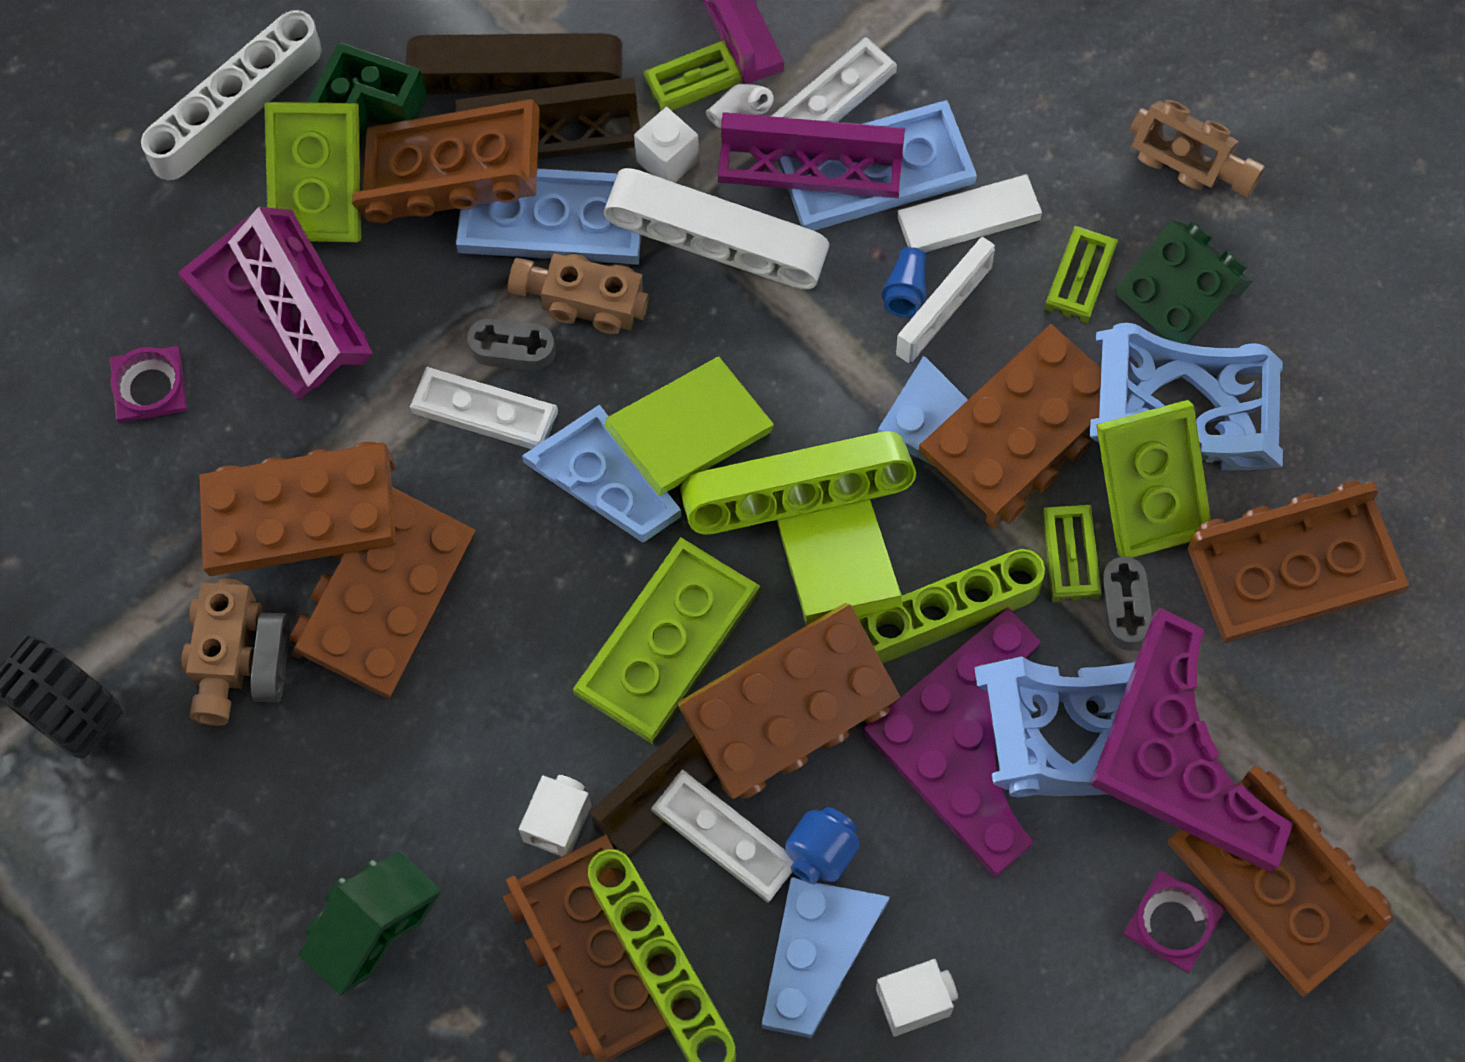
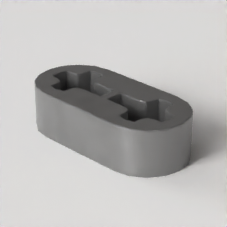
M492 318L482 319L473 324L467 334V342L473 359L486 366L539 371L547 368L553 362L556 355L553 335L545 326L539 324ZM488 335H495L497 342L492 343L490 349H483L481 342L486 341ZM533 340H540L542 348L537 349L536 355H529L527 347L532 345Z
M1122 556L1114 558L1107 564L1101 579L1106 632L1109 640L1115 646L1124 650H1133L1142 646L1152 619L1147 574L1142 564L1132 557ZM1120 571L1126 572L1127 579H1135L1129 588V597H1123L1120 582H1112L1116 580L1117 574ZM1124 609H1130L1133 624H1141V626L1137 627L1136 633L1133 636L1127 635L1126 628L1118 627L1122 624L1125 615Z
M262 612L260 614L251 673V696L254 702L279 703L281 701L288 655V639L290 636L289 618L286 613Z

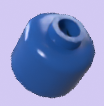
M824 807L822 811L812 810L806 812L787 839L785 846L786 853L793 861L790 866L792 872L810 884H816L818 880L825 882L839 880L859 850L860 843L855 834L857 831L856 825L846 815L830 807Z

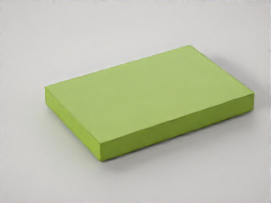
M264 103L267 208L292 210L309 241H361V213L352 205L353 193L360 191L358 104Z
M719 356L606 418L604 425L658 496L682 484L690 475L705 471L770 434L774 426L772 421Z
M1189 400L1096 424L1117 554L1120 557L1133 558L1190 542L1193 534L1197 532V528L1211 521L1194 405Z
M870 499L777 520L806 625L844 603L851 605L856 616L902 607L901 592Z

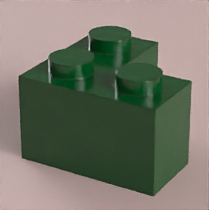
M338 42L307 103L358 104L360 139L368 120L385 125L417 119L427 99V94L420 69Z
M400 851L381 862L378 859H374L358 875L351 879L344 876L329 889L325 896L328 904L324 911L316 916L308 925L306 934L309 937L298 955L341 996L372 977L392 942L422 925L442 890Z

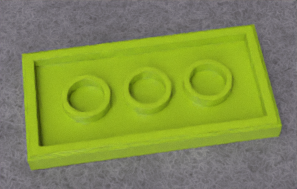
M680 537L573 688L574 695L654 745L679 710L677 703L688 697L760 593V585Z

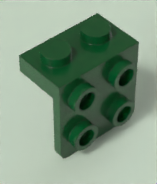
M1171 220L1117 285L1116 294L1167 340L1188 345L1230 294L1241 296L1253 281L1243 274L1247 266L1228 250L1221 255L1209 245L1213 237L1197 223L1191 221L1187 226L1184 223Z

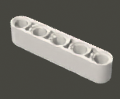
M297 10L281 15L147 128L142 135L141 145L156 176L165 180H174L185 175L264 107V103L273 100L317 62L321 56L322 49L314 21L310 15ZM302 37H303V39H301V40H299V41H293V40H295V39H297V38H302ZM266 65H272L266 69H260ZM232 93H239L234 97H227ZM199 121H205L201 125L193 126L195 123ZM166 149H172L166 154H160Z
M625 168L617 173L603 211L606 219L620 228L798 289H812L817 285L829 248L828 240L818 232L636 169Z

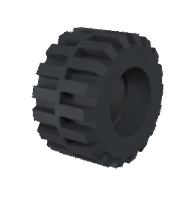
M26 635L0 666V700L36 730L74 757L86 759L123 714L119 701L108 690L74 662L39 638Z

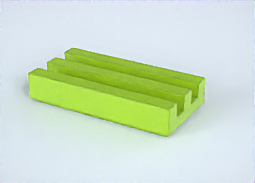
M725 40L643 72L644 81L647 87H650L651 95L654 101H657L660 112L665 107H668L671 111L742 83V74ZM719 58L723 59V61L706 68H696ZM686 72L683 77L662 85L659 84L663 80Z
M1074 226L1047 297L1044 310L1053 312L1054 309L1062 311V316L1071 318V315L1080 317V322L1088 324L1118 240ZM1081 239L1087 241L1088 244L1066 300L1060 298L1059 295ZM1097 245L1105 247L1085 304H1078L1076 302Z
M1091 505L1043 508L1042 518L1052 602H1061L1065 598H1071V601H1080L1081 597H1090V600H1100L1101 586ZM1072 517L1081 518L1088 585H1080ZM1055 518H1062L1069 586H1062Z

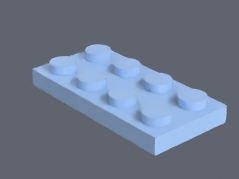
M945 100L864 123L865 125L905 128L899 198L788 189L801 226L814 231L976 184L977 174L949 103ZM783 156L778 160L782 174H793L803 167L795 157ZM828 160L818 167L827 178H838L848 171L840 161ZM873 164L863 173L872 182L891 183L892 166Z
M537 169L536 196L519 198L511 203L492 202L480 204L472 209L461 210L456 246L458 253L544 259H552L553 253L563 256L577 254L589 259L591 262L639 265L642 235L620 228L609 222L604 216L603 211L617 174Z

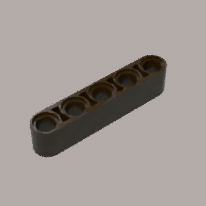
M609 33L419 35L410 38L407 42L406 65L421 70L426 94L513 93L622 79L623 43L620 38Z

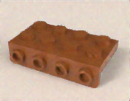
M533 99L367 127L363 191L353 193L352 205L358 209L368 222L386 223L393 218L412 215L429 216L436 211L455 208L468 210L480 204L492 202L511 203L519 198L536 196L540 108Z
M1050 324L919 445V453L987 514L986 523L992 529L997 527L1003 520L1010 524L1025 509L1027 503L1024 500L1035 490L1040 493L1047 490L1060 474L1057 469L1068 459L1076 462L1091 446V419L1099 418L1101 367Z
M360 442L354 445L353 448L336 451L314 450L308 453L307 456L290 459L268 458L262 461L261 464L245 467L223 466L216 469L215 472L199 474L203 570L208 576H215L396 545L391 471L395 469V463L385 442Z
M1349 481L1334 488L1330 494L1315 497L1313 493L1303 494L1290 500L1287 506L1270 510L1269 506H1261L1249 510L1243 514L1241 519L1226 523L1224 519H1214L1197 528V532L1193 534L1188 546V551L1223 644L1406 592L1409 583L1374 500L1378 494L1375 482L1361 485L1359 481Z
M392 487L396 545L333 555L332 557L339 560L340 563L333 576L323 573L310 598L317 601L318 604L310 618L301 614L288 639L296 643L291 654L298 659L303 656L386 699H389L476 531Z
M844 603L679 701L677 704L720 779V786L723 792L732 799L738 796L741 799H746L763 790L767 785L765 780L779 771L786 774L803 766L808 761L806 755L822 745L825 749L831 748L847 739L850 735L848 730L863 720L865 723H872L884 717L891 710L889 705L901 697L850 604Z
M1254 766L1236 785L1240 786L1242 784L1261 803L1278 815L1293 822L1278 868L1269 872L1182 829L1171 836L1167 844L1217 901L1226 908L1225 910L1304 998L1393 922L1394 917L1390 912V902L1385 895L1374 886L1368 887L1355 873L1356 866L1349 855L1339 847L1333 849L1320 834L1322 830L1317 820L1305 809L1298 810L1287 798V790L1282 781L1270 771L1264 772L1260 767Z
M607 835L518 880L515 875L506 879L510 893L502 896L514 922L518 923L525 919L533 935L524 941L536 966L539 968L547 964L555 979L547 987L558 1010L561 1013L570 1009L578 1025L569 1031L583 1058L592 1054L596 1062H609L670 1030L597 902L591 888L588 867L592 858L599 852L608 849L614 850ZM610 868L601 874L599 883L605 887L614 888L624 881L626 874L618 868ZM634 911L625 917L623 926L630 931L638 932L648 926L650 918L643 911ZM659 954L650 960L647 969L657 976H664L669 974L675 966L669 955ZM684 998L674 1005L672 1013L676 1018L687 1021L698 1015V1010L691 998Z

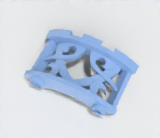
M1120 323L1113 326V329L1096 332V343L1102 346L1100 414L1099 418L1091 419L1090 437L1099 443L1096 424L1165 406L1151 395L1170 381L1183 377L1201 391L1216 407L1203 413L1196 419L1202 460L1211 463L1213 461H1221L1220 470L1225 471L1283 467V449L1279 447L1280 372L1283 371V361L1267 346L1261 344H1245L1240 348L1192 346L1161 338L1133 323ZM1131 361L1137 362L1139 368H1136ZM1262 374V398L1239 403L1237 399L1251 389L1255 381L1242 385L1235 380V376ZM1262 408L1261 433H1257L1248 414ZM1225 420L1219 422L1214 427L1220 432V435L1207 434L1205 430L1207 423Z
M1023 656L975 667L977 686L988 692L1000 767V771L992 773L993 784L1009 790V795L1012 797L1107 794L1089 784L1135 662L1113 666L1081 668L1078 671L1079 677L1059 676L1058 667L1037 664L1025 659ZM1087 701L1097 703L1099 710L1095 715L1087 711ZM1033 702H1037L1040 706L1041 715L1038 718L1031 717V714L1038 711ZM1059 702H1063L1068 714L1079 726L1086 730L1100 733L1087 753L1074 764L1058 754L1039 731V729L1053 720L1057 713ZM1108 715L1107 719L1099 718Z

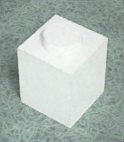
M665 107L634 134L637 162L651 175L676 183L700 162L698 134L668 107Z
M542 775L519 827L523 842L561 857L571 853L592 806L588 792L583 791L585 786L567 776L558 775L556 780Z
M935 959L877 979L876 991L893 1037L951 1017L953 1010L952 1001L958 999L949 971L940 972Z

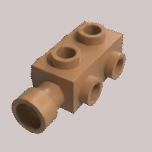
M1159 100L1150 106L1149 110L1140 109L1129 130L1130 133L1136 135L1131 147L1140 151L1138 156L1140 161L1157 169H1162L1164 164L1180 172L1178 176L1179 181L1194 189L1201 190L1204 185L1212 188L1221 179L1232 185V191L1246 198L1250 197L1266 166L1251 158L1245 161L1233 155L1239 141L1229 136L1231 132L1228 128L1210 120H1206L1203 123L1189 116L1190 110L1187 107L1172 100H1165V102ZM1164 124L1176 129L1174 138L1167 137L1164 134ZM1204 144L1216 150L1215 158H1208L1203 154L1202 148Z
M553 253L549 269L535 267L534 261L516 257L508 281V293L528 297L530 293L541 296L542 309L549 311L548 314L552 319L566 324L573 323L576 318L592 321L593 326L597 330L607 334H617L620 328L631 331L634 318L644 319L649 300V293L642 292V274L635 273L631 268L623 265H612L609 267L592 263L589 259L577 254L563 256Z
M219 579L217 583L201 582L199 598L193 599L190 605L189 621L191 627H193L191 643H186L182 651V670L186 672L194 686H199L198 695L192 697L189 717L191 720L201 724L214 726L227 724L231 710V701L227 699L229 688L242 689L244 676H251L254 648L249 647L251 631H257L258 620L263 612L261 603L256 602V598L249 585H245L241 581ZM217 606L227 607L223 611H217ZM212 646H217L221 650L216 656L209 657Z

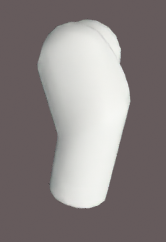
M738 84L710 107L706 114L715 126L721 128L723 112L751 115L764 114L773 105L774 97L772 92L766 87Z

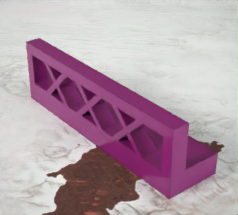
M702 0L721 40H725L742 74L743 84H749L784 71V60L754 0Z
M723 112L718 182L899 198L905 128ZM731 151L750 153L758 161L748 170L729 169ZM783 156L795 157L803 167L793 174H782L773 166V163ZM828 160L840 161L848 171L838 178H827L818 167ZM873 164L892 166L891 183L872 182L863 171Z
M258 207L228 243L307 386L319 387L339 364L363 365L373 352L294 212L289 209ZM256 234L261 240L259 260L255 259L247 245ZM272 267L276 268L281 276L279 296L275 295L271 288ZM292 304H296L301 312L300 332L295 331L291 324ZM312 340L317 341L325 355V358L316 367L311 360Z

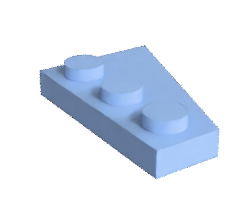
M923 356L879 426L878 432L892 431L898 433L903 437L910 454L931 464L919 453V445L968 399Z
M600 405L522 455L523 462L642 543L681 517V509L667 492L661 496L657 495L604 427L606 418L609 416Z
M791 877L762 1020V1029L807 1038L813 1037L853 962L865 945L879 916L882 915L890 897L817 882L816 884H810L802 879Z

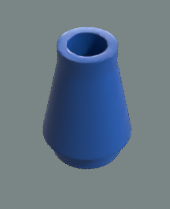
M905 247L900 250L898 260L882 290L881 296L884 300V307L892 315L903 318L913 317L927 301L926 255L918 248Z

